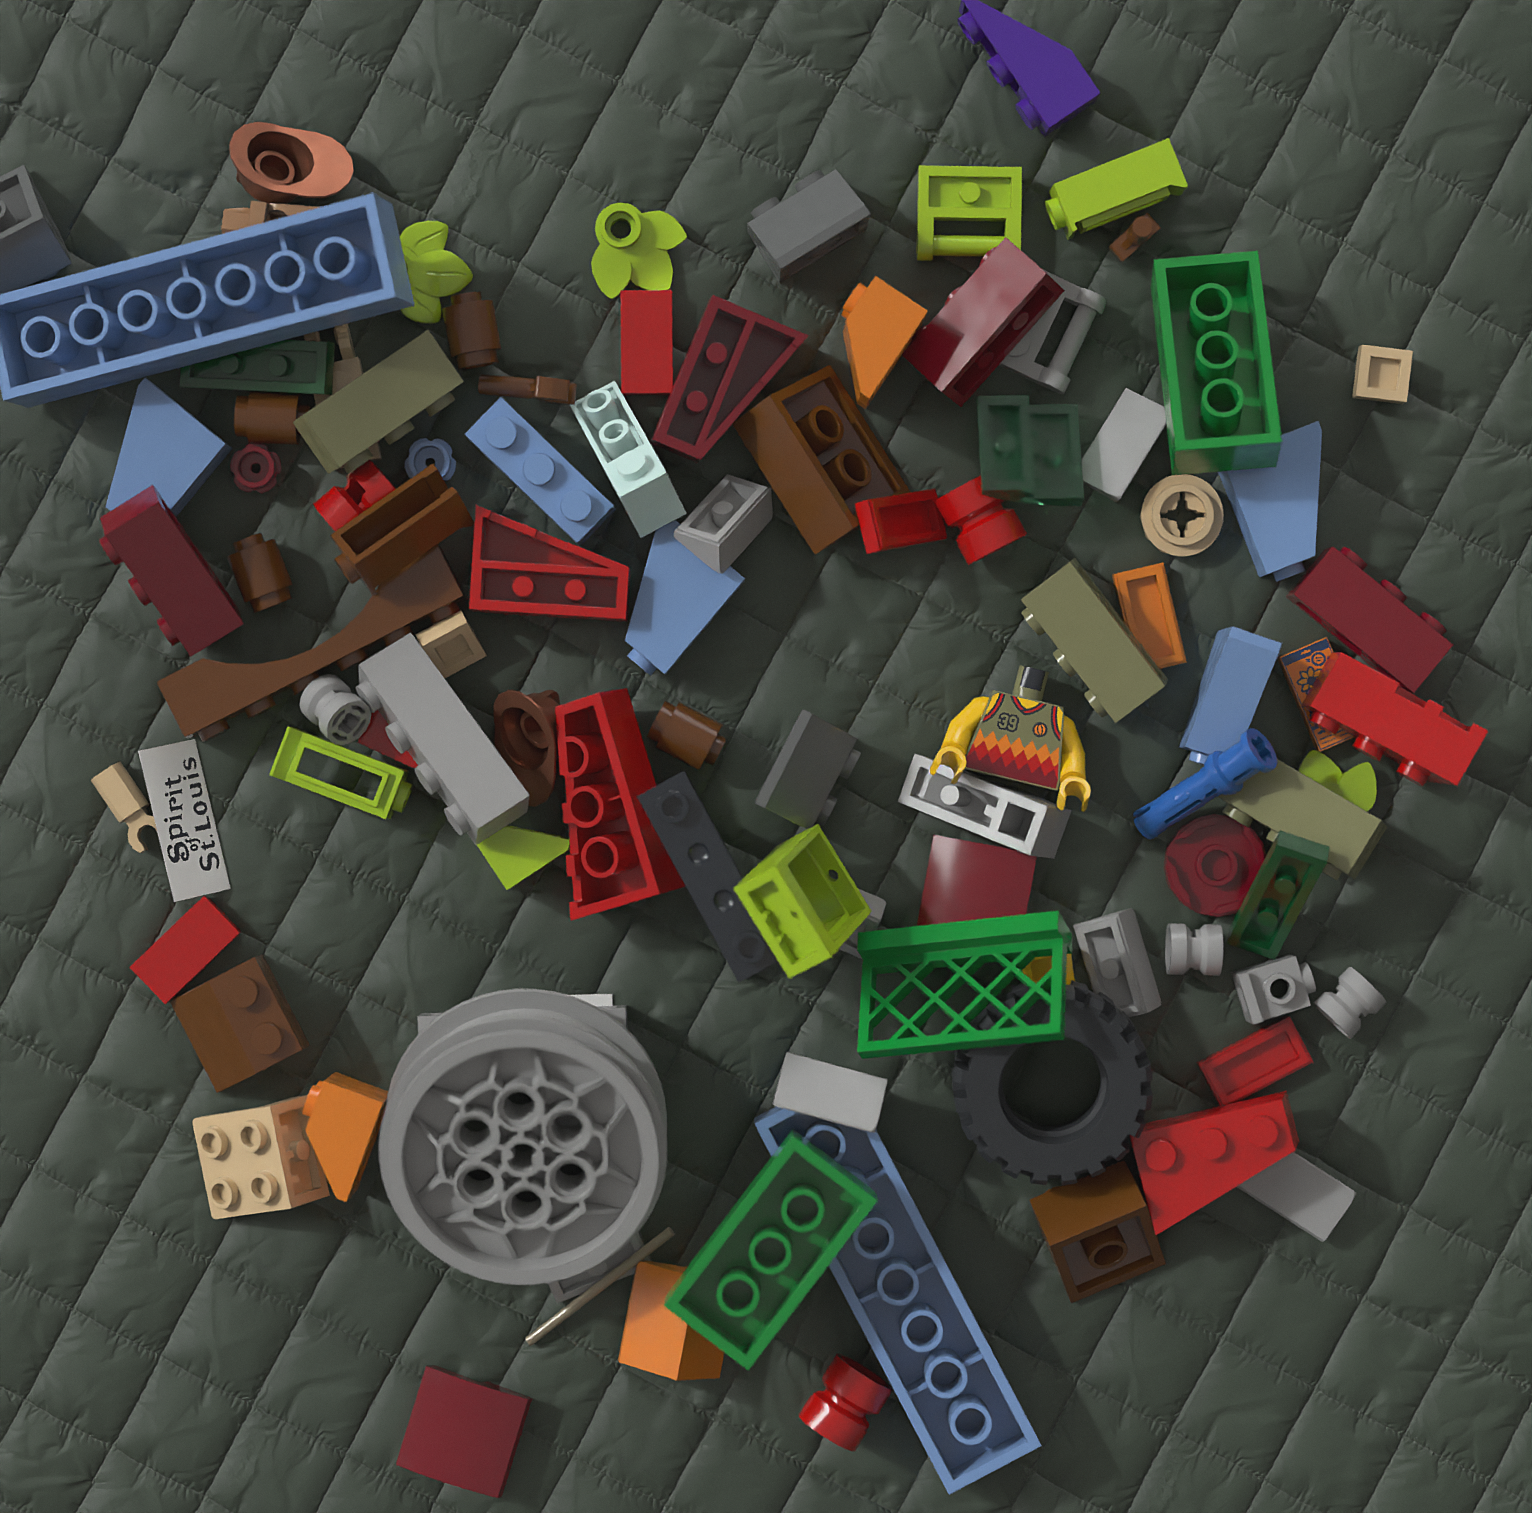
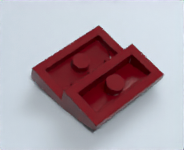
M933 834L916 926L1026 914L1037 856H1030L1014 849Z
M436 1365L426 1366L396 1465L453 1486L501 1498L532 1398L489 1381L477 1382Z

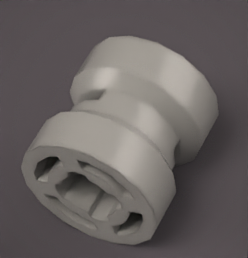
M327 674L316 678L305 688L300 698L301 712L313 724L318 725L320 731L334 744L345 745L355 741L366 731L370 723L371 711L369 706L356 694H352L350 688L337 675Z
M1168 923L1165 940L1167 974L1184 975L1189 968H1193V970H1199L1203 975L1220 976L1223 964V931L1221 925L1204 924L1200 929L1190 931L1185 924Z
M1350 966L1339 976V985L1335 988L1336 994L1333 992H1323L1313 1002L1317 1009L1349 1039L1361 1029L1360 1015L1366 1017L1368 1014H1376L1387 1003L1383 996Z

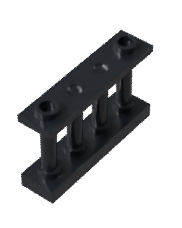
M683 771L637 796L738 983L778 962V959L734 890V887L743 879V876L687 773Z

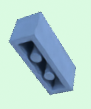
M502 397L465 433L466 437L577 545L581 546L615 511L614 505Z

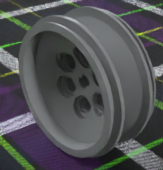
M511 989L477 996L458 1004L433 1020L413 1040L398 1063L387 1095L386 1110L381 1125L379 1141V1161L387 1195L398 1217L414 1238L429 1252L464 1273L480 1279L513 1285H534L567 1279L592 1269L619 1252L643 1227L660 1195L667 1164V1109L665 1095L654 1064L642 1045L619 1021L598 1007L570 995L539 989ZM519 1091L529 1094L533 1100L527 1104L520 1105L511 1102L507 1096ZM562 1114H572L581 1121L574 1126H563L555 1119ZM470 1119H478L485 1122L488 1128L475 1132L467 1129L463 1123ZM519 1143H526L533 1146V1150L520 1151L515 1149L514 1146ZM574 1163L581 1166L584 1171L577 1175H567L560 1171L559 1168L564 1164ZM473 1169H484L492 1174V1177L486 1180H476L467 1173ZM528 1190L535 1192L540 1198L536 1201L524 1202L515 1195L520 1191Z

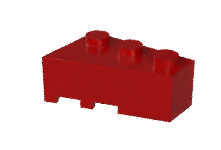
M476 505L469 609L471 611L628 622L631 570L628 566Z
M1331 652L1301 705L1312 712L1308 720L1310 723L1332 735H1336L1339 728L1346 731L1356 739L1352 745L1353 748L1377 761H1380L1383 755L1400 764L1396 771L1399 775L1424 787L1426 781L1457 786L1488 733V730L1475 723L1472 726H1466L1442 712L1444 707L1430 699L1428 702H1425L1401 688L1400 683L1342 652Z
M1287 1091L1146 1123L1139 1138L1130 1135L1155 1235H1158L1296 1150L1299 1137Z

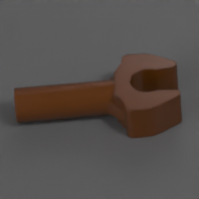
M1147 212L1144 216L1136 218L1129 229L1108 248L1123 263L1143 243L1151 239L1161 227Z
M481 374L479 378L478 391L481 395L535 399L549 404L575 405L577 384L570 383V380L541 376L531 379Z

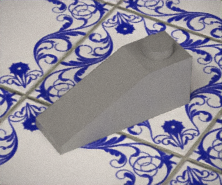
M914 754L898 802L1027 855L1046 858L1055 857L1072 810L1065 807L1064 810H1060L1055 803L965 770L962 772L957 783L952 784L951 780L954 772L949 766L939 765L933 776L929 770L934 759Z

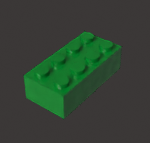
M1258 251L1154 259L1151 294L1172 476L1277 467L1282 438Z
M792 1129L667 1293L663 1306L749 1370L878 1201L877 1192Z

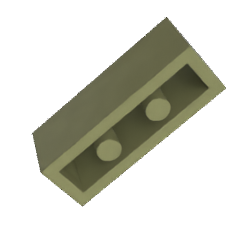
M427 330L292 423L328 474L341 466L349 474L373 457L368 447L383 437L391 445L413 430L415 427L409 420L425 409L431 417L456 399L450 391L464 381L430 331Z
M1076 558L1072 559L1021 599L1027 607L1022 611V615L1027 623L1039 636L1045 632L1048 634L1058 648L1053 652L1055 659L1070 677L1077 673L1089 688L1084 695L1100 717L1104 718L1109 714L1116 723L1166 686L1168 678L1129 630L1128 626Z
M1278 759L1275 769L1269 773L1260 771L1243 782V788L1236 794H1221L1218 796L1220 800L1226 803L1222 811L1224 814L1247 828L1255 820L1270 829L1266 839L1272 843L1279 831L1282 830L1329 846L1328 862L1322 873L1336 881L1342 873L1354 880L1356 879L1387 829V826L1380 819Z

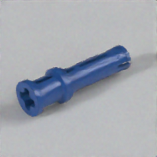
M1254 728L1246 730L1242 733L1238 743L1224 752L1214 751L1207 757L1204 767L1161 794L1157 799L1137 809L1133 813V816L1136 817L1133 820L1137 829L1145 838L1154 839L1167 828L1189 816L1221 794H1236L1243 788V782L1260 771L1269 773L1275 769L1277 757L1272 745L1260 731Z

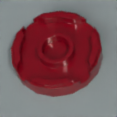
M1209 814L1191 819L1175 832L1166 847L1163 868L1168 887L1181 904L1198 914L1221 917L1238 912L1266 858V852L1263 842L1251 827L1247 828L1229 816Z

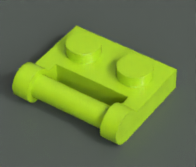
M919 165L917 261H932L933 256H984L989 250L997 247L1005 237L1021 250L1022 167ZM934 221L1004 222V236L934 235Z

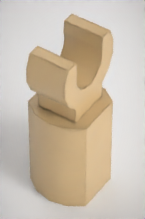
M120 761L96 775L91 782L120 824L126 822L128 825L127 835L132 848L139 853H143L148 848L141 839V831L147 825L153 826L156 829L154 816L150 815L146 809L149 806L148 801Z

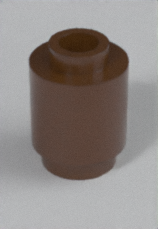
M468 292L451 296V306L443 308L442 313L451 358H456L458 370L481 368L499 363L497 351L502 348L493 300H482L481 292Z
M250 391L249 396L238 395L234 412L236 437H247L250 443L299 445L301 434L292 422L310 411L311 404L302 403L301 393Z
M258 533L232 543L236 553L227 556V560L244 603L250 601L254 613L293 598L288 587L293 585L275 539L265 542L262 533Z
M667 701L662 705L647 735V738L657 743V749L697 770H700L703 762L713 766L727 738L718 734L723 724L680 702L675 706Z

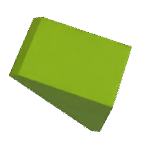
M507 825L477 844V846L506 890H509L570 849L569 837Z

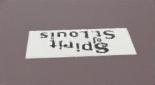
M195 739L138 751L174 902L231 889Z

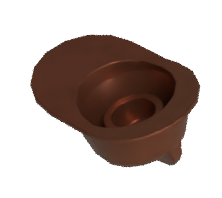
M254 122L244 124L236 130L229 144L230 159L237 169V182L242 184L245 191L254 199L260 202H267L268 204L290 203L298 196L325 198L337 194L349 184L354 172L352 158L345 147L332 137L317 132L282 127L272 123Z
M507 690L499 694L494 702L495 749L530 795L528 806L535 807L546 802L554 789L556 760L559 758L555 707L560 705L559 694L554 690H546L525 695L520 691Z

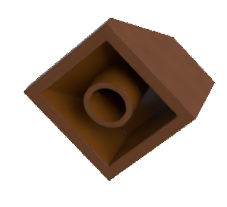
M263 954L249 959L170 1001L217 1093L310 1045Z
M1125 1160L1111 1166H1105L1106 1171L1093 1178L1089 1174L1077 1179V1183L1053 1187L1044 1194L1029 1199L1071 1303L1166 1264L1157 1235L1154 1232L1148 1208Z

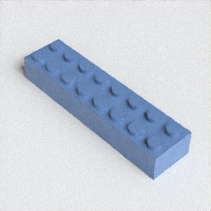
M372 193L0 294V388L3 401L29 408L415 306L393 204Z
M777 1106L755 1117L754 1124L771 1156H773L792 1129H794L877 1192L878 1201L830 1262L829 1267L948 1494L965 1487L1040 1447V1441L877 1130L875 1133Z

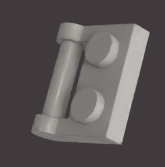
M1045 271L1065 291L999 366L1047 389L1064 394L1071 381L1067 375L1095 316L1102 315L1108 300L1091 290L1081 288ZM1063 300L1077 306L1047 368L1034 361Z

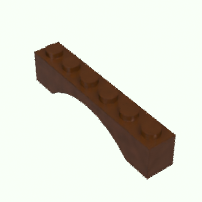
M438 543L381 583L376 589L377 594L372 595L362 611L339 633L311 650L288 659L261 664H232L202 658L157 681L184 737L194 738L199 735L202 742L215 738L230 729L227 720L243 712L247 714L249 719L258 716L276 706L273 699L274 696L290 688L294 695L303 693L313 680L320 677V673L338 665L341 672L348 670L369 658L365 650L383 641L386 647L409 633H412L414 636L412 626L430 618L434 625L460 611L457 603L467 599L440 544Z

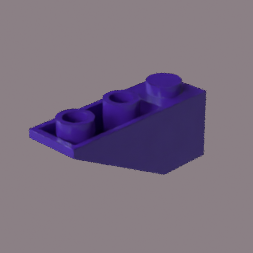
M961 0L958 11L962 16L957 19L961 30L973 45L980 41L991 58L986 61L989 71L1001 87L1009 84L1020 100L1015 104V107L1024 123L1031 130L1038 127L1043 136L1046 137L1097 101L1100 91L1071 49L979 0Z

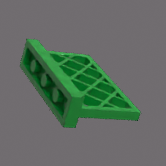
M1059 911L858 932L857 952L862 957L863 963L857 1053L862 1059L1065 1039L1067 954H1072V933ZM1052 956V968L1037 983L1021 972L1034 958ZM998 962L1005 970L986 989L971 977L984 963ZM948 967L955 975L935 994L921 983L935 968ZM898 972L905 980L884 999L876 992L877 974ZM1016 977L1030 990L1009 1010L995 997ZM964 983H967L979 996L958 1015L945 1002ZM914 988H917L929 1000L908 1020L895 1007ZM1050 988L1051 996L1048 993H1046ZM1041 998L1051 1007L1050 1024L1028 1026L1020 1018ZM875 1001L879 1004V1006L876 1009ZM989 1003L1004 1015L990 1030L977 1031L969 1024ZM938 1009H941L953 1020L939 1035L926 1036L919 1030ZM889 1013L903 1025L889 1040L873 1041L874 1028Z

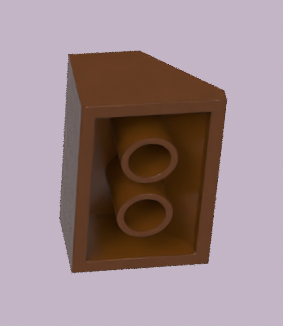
M831 365L769 395L732 423L743 440L745 447L750 451L769 481L773 491L781 500L814 554L821 552L860 528L855 503L868 499L910 493L907 485Z

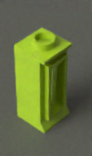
M1168 138L1054 183L1049 191L1051 199L1045 201V205L1055 230L1063 228L1069 240L1073 238L1077 228L1080 234L1165 201L1170 194L1180 196L1186 190L1188 184Z
M287 727L269 774L272 777L287 781L386 820L391 819L394 811L400 813L404 811L413 784L405 782L409 773L408 770L345 746L334 744L329 740L295 727ZM309 748L382 776L374 800L297 772L305 749Z

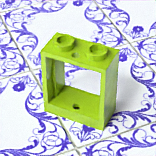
M819 824L778 844L734 887L735 892L789 978L832 957L872 912ZM829 870H835L838 873V879L831 878Z

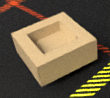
M1369 345L1359 346L1352 398L1397 404L1406 403L1413 351Z
M461 610L416 634L420 646L444 679L487 656Z

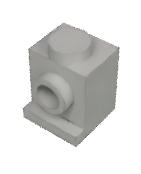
M1291 954L1231 972L1245 1020L1253 1025L1272 1017L1311 1006L1308 994L1316 992L1315 981L1308 963L1298 964L1296 956ZM1276 979H1283L1287 983V992L1281 998H1274L1270 992V986Z

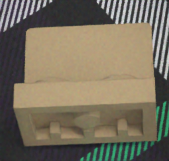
M308 1095L292 1097L262 1107L206 1115L193 1119L192 1123L211 1216L214 1219L291 1209L330 1196L325 1172L305 1131L310 1117L302 1115V1111Z

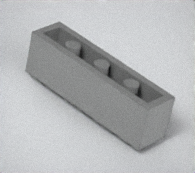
M412 633L407 634L359 664V685L356 686L359 697L369 706L371 713L378 710L389 724L385 727L390 741L400 753L408 751L418 765L415 767V773L428 793L433 794L437 791L448 806L444 809L445 815L459 835L467 832L474 844L477 845L527 813L530 795Z

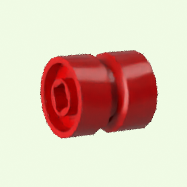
M371 459L346 475L347 485L344 488L333 486L313 504L334 531L340 529L396 489Z
M994 470L959 486L935 500L947 526L959 527L961 532L956 541L968 565L1027 535L1014 509L1003 508L1001 505L1007 494Z
M836 1353L822 1376L826 1390L817 1391L810 1395L799 1413V1418L829 1441L846 1450L855 1452L869 1427L865 1417L866 1414H879L893 1388L865 1366L845 1355Z

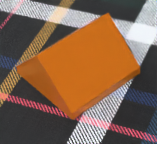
M642 1260L636 1265L619 1352V1363L677 1381L720 1378L724 1352L663 1306L667 1293L687 1267Z

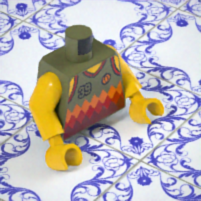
M1020 665L1012 694L992 690L988 697L974 698L950 721L941 749L929 770L930 774L934 776L939 765L949 766L954 772L951 780L952 784L957 783L964 769L1052 791H1058L1060 783L1056 802L1057 808L1060 810H1064L1066 797L1072 795L1081 800V811H1085L1091 792L1090 785L1086 781L1085 752L1074 721L1064 715V707L1042 702L1049 672Z

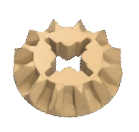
M1188 474L1171 475L1157 482L1145 495L1140 518L1145 537L1160 552L1185 557L1200 553L1216 540L1223 524V507L1217 492L1203 479ZM1180 493L1183 496L1186 510L1194 511L1195 514H1203V518H1196L1186 523L1183 538H1180V530H1177L1176 521L1160 518V514H1166L1168 511L1176 509L1177 502L1180 500Z

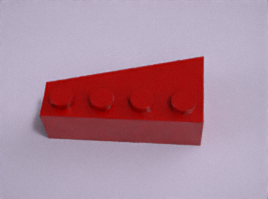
M628 689L598 692L556 706L560 775L565 776L567 801L562 803L563 824L568 823L570 854L566 855L567 877H572L574 901L569 902L570 921L686 887L637 797L655 787L656 783Z

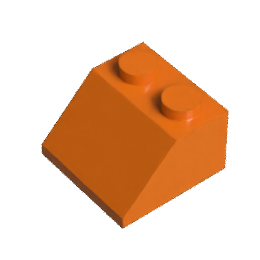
M876 276L868 287L859 282L842 308L844 310L841 314L846 319L843 336L856 401L864 409L872 401L910 344L914 334L922 326L928 312Z
M335 1072L324 1081L319 1080L317 1085H312L305 1101L302 1115L310 1117L305 1131L336 1198L347 1202L358 1190L385 1114L388 1091Z

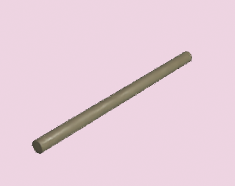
M670 1227L666 1228L525 1337L527 1343L530 1346L535 1344L672 1238L675 1235Z

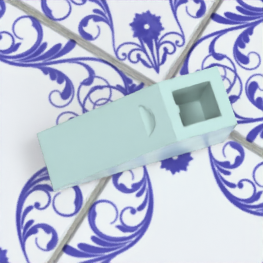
M615 381L590 392L587 396L575 401V405H570L640 538L687 514L665 469Z

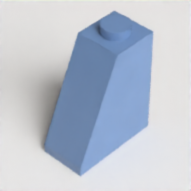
M144 378L137 388L106 508L111 511L146 488L154 485L176 517L233 448L158 386Z
M1319 421L1281 435L1282 444L1277 467L1218 472L1259 577L1273 572L1276 582L1305 571L1302 561L1315 556L1322 429Z
M676 520L655 531L625 641L633 648L627 657L650 676L656 669H659L666 675L745 582V578L731 566L723 574L712 570L675 539L674 531L680 525Z
M1232 626L1217 632L1179 748L1191 751L1189 761L1204 766L1207 757L1214 751L1224 752L1240 741L1242 733L1248 730L1282 643Z

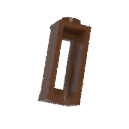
M431 464L332 533L330 536L341 552L334 560L351 584L360 579L374 596L377 594L375 588L458 529L473 526L475 523L458 492L453 487L448 489L434 464Z

